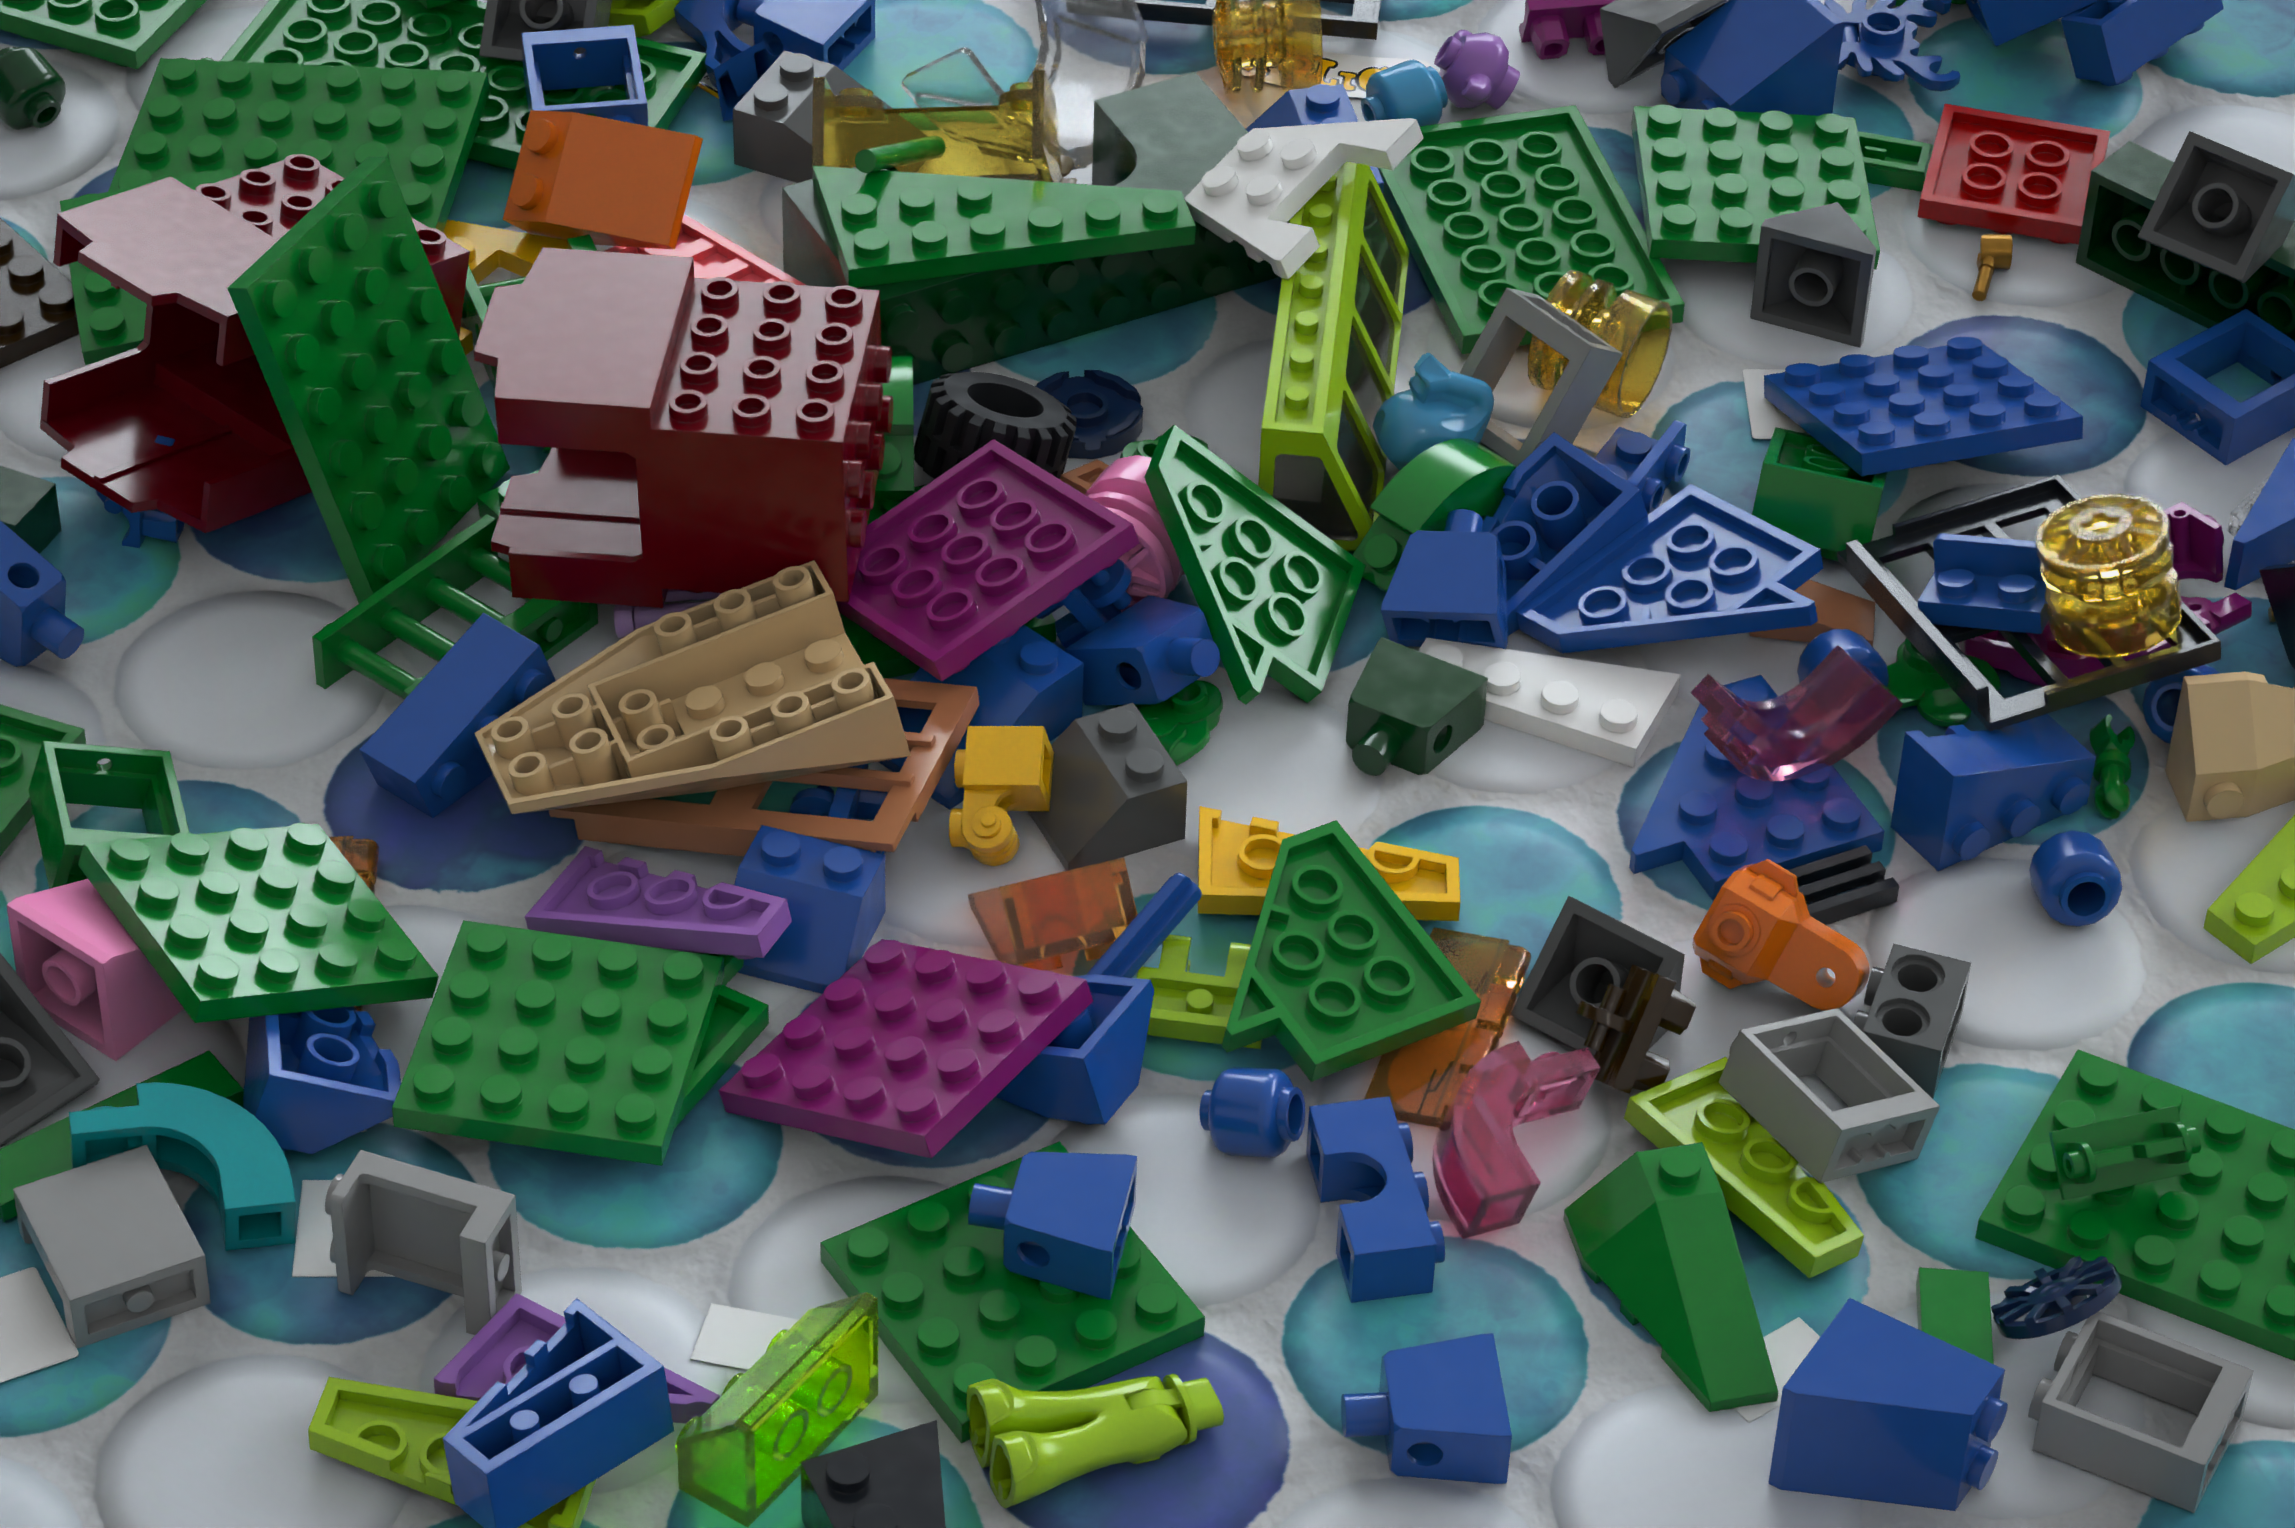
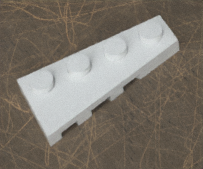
M1426 638L1418 650L1488 678L1484 720L1633 768L1677 697L1680 687L1681 674L1433 638Z

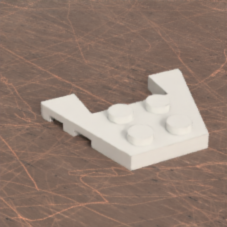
M1412 118L1253 128L1238 140L1237 145L1213 169L1203 176L1202 180L1184 199L1193 220L1228 243L1233 240L1244 246L1249 257L1258 263L1263 260L1271 264L1276 275L1289 279L1320 245L1312 227L1287 222L1344 163L1352 162L1394 170L1424 137L1417 119Z

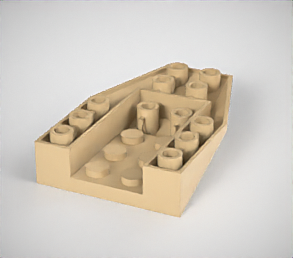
M815 560L800 566L787 567L774 576L741 589L725 591L715 599L681 612L666 614L653 623L637 628L474 733L511 814L711 792L911 756L894 696L875 663L871 662L864 665L845 633L834 593Z

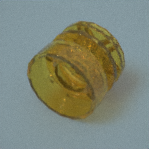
M1216 0L1212 14L1213 49L1215 63L1222 77L1225 94L1240 93L1242 68H1248L1250 85L1253 93L1262 92L1265 83L1266 67H1276L1283 91L1310 88L1321 84L1323 53L1320 0Z
M1570 270L1559 279L1546 301L1623 353L1593 407L1621 418H1630L1639 411L1650 395L1664 363L1672 332V310L1668 302L1633 290H1625L1617 297L1613 283L1600 279L1594 281L1592 275ZM1532 335L1528 354L1529 380L1533 386L1544 390H1553L1570 360Z
M2122 493L2093 495L2069 502L2049 514L2038 527L2035 544L2037 556L2041 561V578L2046 584L2045 603L2052 635L2059 645L2075 654L2096 658L2127 656L2150 649L2165 640L2181 623L2183 606L2178 574L2173 568L2174 548L2170 541L2169 518L2160 505L2144 497Z

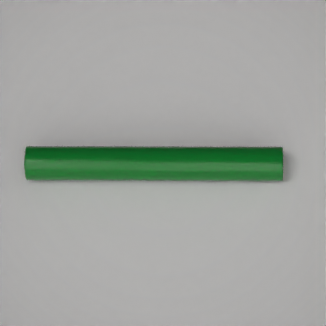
M929 136L864 149L856 154L855 165L859 171L870 173L937 159L944 155L946 145L941 137Z

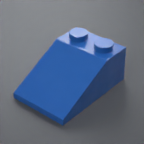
M1022 625L1014 635L1002 639L972 660L964 670L952 674L944 681H940L921 667L910 679V681L977 687L980 705L969 726H1044L1049 741H1052L1062 734L1075 719L1082 717L1084 663L1025 625ZM897 707L904 732L921 733L933 711ZM967 730L931 796L932 799L949 810L964 799V788H957L955 784L954 761L957 749H966ZM907 757L880 761L879 763L892 772H900Z

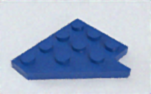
M1757 675L1705 691L1631 849L1629 868L1633 874L1683 860L1713 901L1731 874L1745 865L1769 859L1789 870L1864 845L1873 853L1882 850L1885 831L1763 676Z

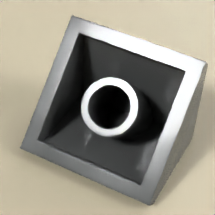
M1615 0L1600 8L1608 80L1614 88H1617L1663 63L1665 51L1669 46L1729 0Z
M1838 202L1764 220L1760 232L1750 319L1860 348L1864 341L1877 248Z
M1568 896L1510 1015L1593 1058L1596 1050L1584 1046L1593 1020L1576 1013L1580 1002L1584 1001L1599 1008L1609 984L1623 988L1632 964L1676 981L1674 989L1680 992L1685 954ZM1658 1026L1649 1049L1668 1030Z

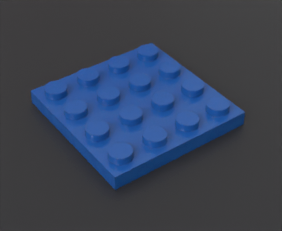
M1955 337L1948 340L1946 346L1933 348L1915 345L1901 346L1894 349L1893 354L1879 357L1852 354L1840 358L1839 363L1824 366L1797 363L1787 366L1785 372L1764 375V398L1860 476L2083 439V416L2061 401L2058 396L2053 395L2035 382L2032 377L2027 376L2013 366L2006 358L2001 357L1987 347L1980 339L1974 337Z

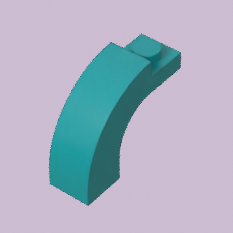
M151 1082L136 1083L137 1105L100 1106L91 1110L69 1112L72 1169L147 1145L159 1169L184 1174L200 1183L212 1195L220 1212L225 1251L295 1243L296 1202L289 1164L282 1148L271 1132L253 1114L223 1096L200 1088L174 1083Z

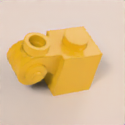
M967 726L966 749H957L954 761L955 784L957 788H964L963 808H952L950 812L949 838L952 847L969 849L976 860L989 866L1003 865L1016 855L1020 845L1019 837L1007 812L1050 810L1054 751L1044 726Z

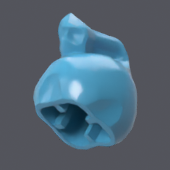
M1430 353L1423 354L1414 366L1415 376L1411 377L1409 381L1411 389L1396 393L1387 399L1375 415L1373 429L1381 449L1400 471L1420 453L1441 442L1464 438L1480 444L1494 406V396L1491 387L1483 380L1448 370Z

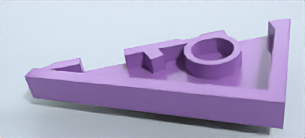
M516 1293L434 1377L435 1394L479 1401L497 1381L507 1384L526 1364L524 1352L537 1339L547 1342L565 1323V1317ZM664 1367L673 1422L710 1426L720 1415V1395Z

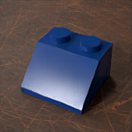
M761 825L738 867L734 885L787 899L792 922L764 958L744 959V966L738 973L823 994L829 984L838 980L862 958L886 912L885 855Z

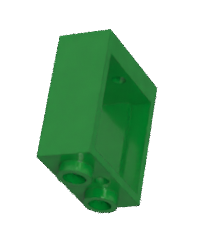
M52 741L42 742L28 791L49 889L88 879L78 866L84 843L113 841L121 837L140 839L173 836L181 832L190 833L170 751ZM101 759H110L106 764L97 763ZM66 803L142 809L147 833L71 828Z

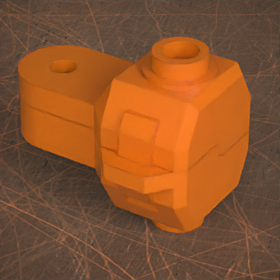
M1769 859L1745 865L1731 874L1719 890L1693 937L1694 953L1700 957L1702 972L1729 989L1743 984L1747 985L1768 980L1813 1008L1830 1010L1840 1008L1855 998L1865 988L1869 979V963L1863 950L1850 939L1811 917L1804 894L1799 892L1797 876ZM1827 968L1834 972L1835 979L1828 974Z

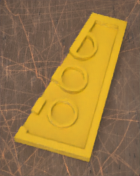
M1199 806L1198 887L1202 895L1198 901V914L1260 915L1282 839L1294 836L1295 834L1280 832L1278 821L1252 817L1250 825L1221 820L1222 810ZM1378 841L1369 849L1358 847L1416 920L1459 921L1460 877L1458 857Z

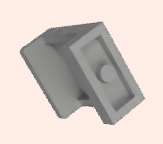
M147 1145L13 1188L20 1234L26 1244L34 1243L63 1301L66 1327L77 1349L211 1303L205 1254Z
M361 1149L345 1174H337L332 1180L325 1199V1211L328 1215H331L333 1239L330 1247V1260L336 1264L339 1292L353 1295L367 1272L376 1270L464 1297L466 1333L476 1335L516 1293L521 1294L516 1196L514 1194Z

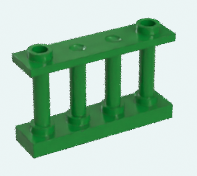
M486 514L312 636L316 684L327 689L349 672L355 670L405 700L425 676L416 678L376 653L398 638L439 662L453 647L455 642L420 622L441 607L471 625L484 612L539 644L546 660H549L598 624L597 603L522 598L527 602L513 613L505 616L465 593L466 589L483 577L512 592L509 562L500 558L498 552L491 549V539L495 530L496 519Z

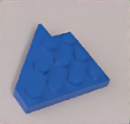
M1689 484L1517 610L1516 616L1519 629L1560 653H1571L1812 626L1818 621L1815 601L1794 590L1824 569L1821 549Z

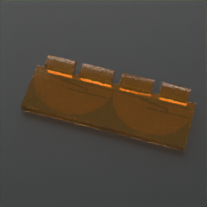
M1433 927L1430 938L1481 1000L1477 1017L1469 1022L1383 1054L1364 1099L1389 1096L1396 1119L1399 1121L1441 1128L1444 1120V1124L1465 1126L1472 1117L1482 1091V1084L1485 1082L1500 1043L1499 1039L1504 1033L1517 999L1516 995L1520 991L1532 957L1527 949L1509 945V940Z

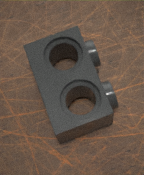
M1893 943L1885 969L1872 968L1864 998V1005L1871 1006L1868 1013L1858 1010L1853 1023L1931 1098H1934L1963 1012L1971 963Z

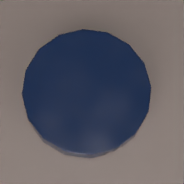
M1084 370V377L1076 376L1069 378V371L1053 374L1038 382L1035 386L1066 405L1072 411L1071 414L1076 417V431L1068 458L1097 459L1115 455L1123 451L1127 444L1135 442L1142 433L1143 407L1141 406V396L1134 386L1119 376L1101 370Z

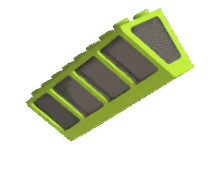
M1346 162L1290 219L1292 224L1312 227L1320 247L1289 279L1282 278L1261 427L1258 486L1349 552L1357 549L1379 516L1370 506L1384 489L1387 456L1377 441L1373 422L1383 402L1394 395L1409 249L1370 166Z

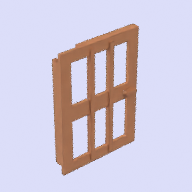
M883 678L894 696L897 707L933 710L921 733L904 732L911 756L907 757L900 772L846 767L773 780L888 792L873 821L758 810L757 808L773 781L717 790L709 805L659 799H641L549 810L550 817L574 819L578 840L744 857L761 825L871 852H876V850L895 852L911 821L918 822L967 730V726H969L980 705L977 687Z

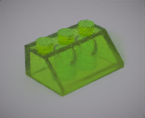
M864 1292L809 1309L789 1330L783 1329L778 1332L768 1345L765 1354L747 1372L736 1374L726 1385L722 1396L701 1417H693L682 1428L675 1446L678 1458L679 1489L748 1528L801 1474L800 1462L818 1457L878 1396V1298Z

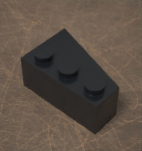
M937 1420L800 1462L801 1515L806 1528H946Z

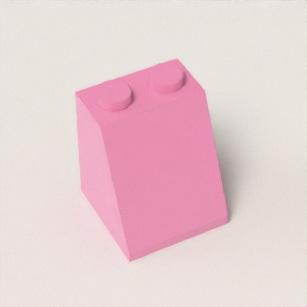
M88 879L16 897L6 905L17 975L57 1025L113 1060L117 1061L184 1009Z

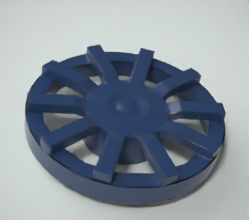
M2078 1256L2071 1258L2064 1267L2048 1273L2044 1268L2034 1271L2036 1278L2022 1286L2008 1287L2004 1291L2006 1298L2001 1303L1993 1305L1991 1310L1994 1314V1321L2002 1336L2010 1339L2041 1337L2071 1327L2103 1309L2117 1296L2121 1290L2122 1281L2116 1267L2109 1263L2106 1257L2100 1256L2093 1261L2083 1262L2081 1257ZM2105 1279L2103 1284H2091ZM2029 1312L2024 1321L2015 1322L2016 1319Z

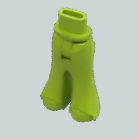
M1176 1374L1166 1375L1163 1381L1157 1376H1148L1068 1391L1020 1390L997 1379H987L970 1384L967 1389V1415L969 1420H971L969 1434L972 1447L981 1468L990 1467L991 1489L998 1503L1004 1508L1017 1505L1074 1478L1109 1465L1127 1462L1140 1464L1160 1459L1161 1455L1180 1445L1194 1442L1197 1438V1431L1221 1426L1224 1422L1222 1405L1206 1377L1182 1382Z

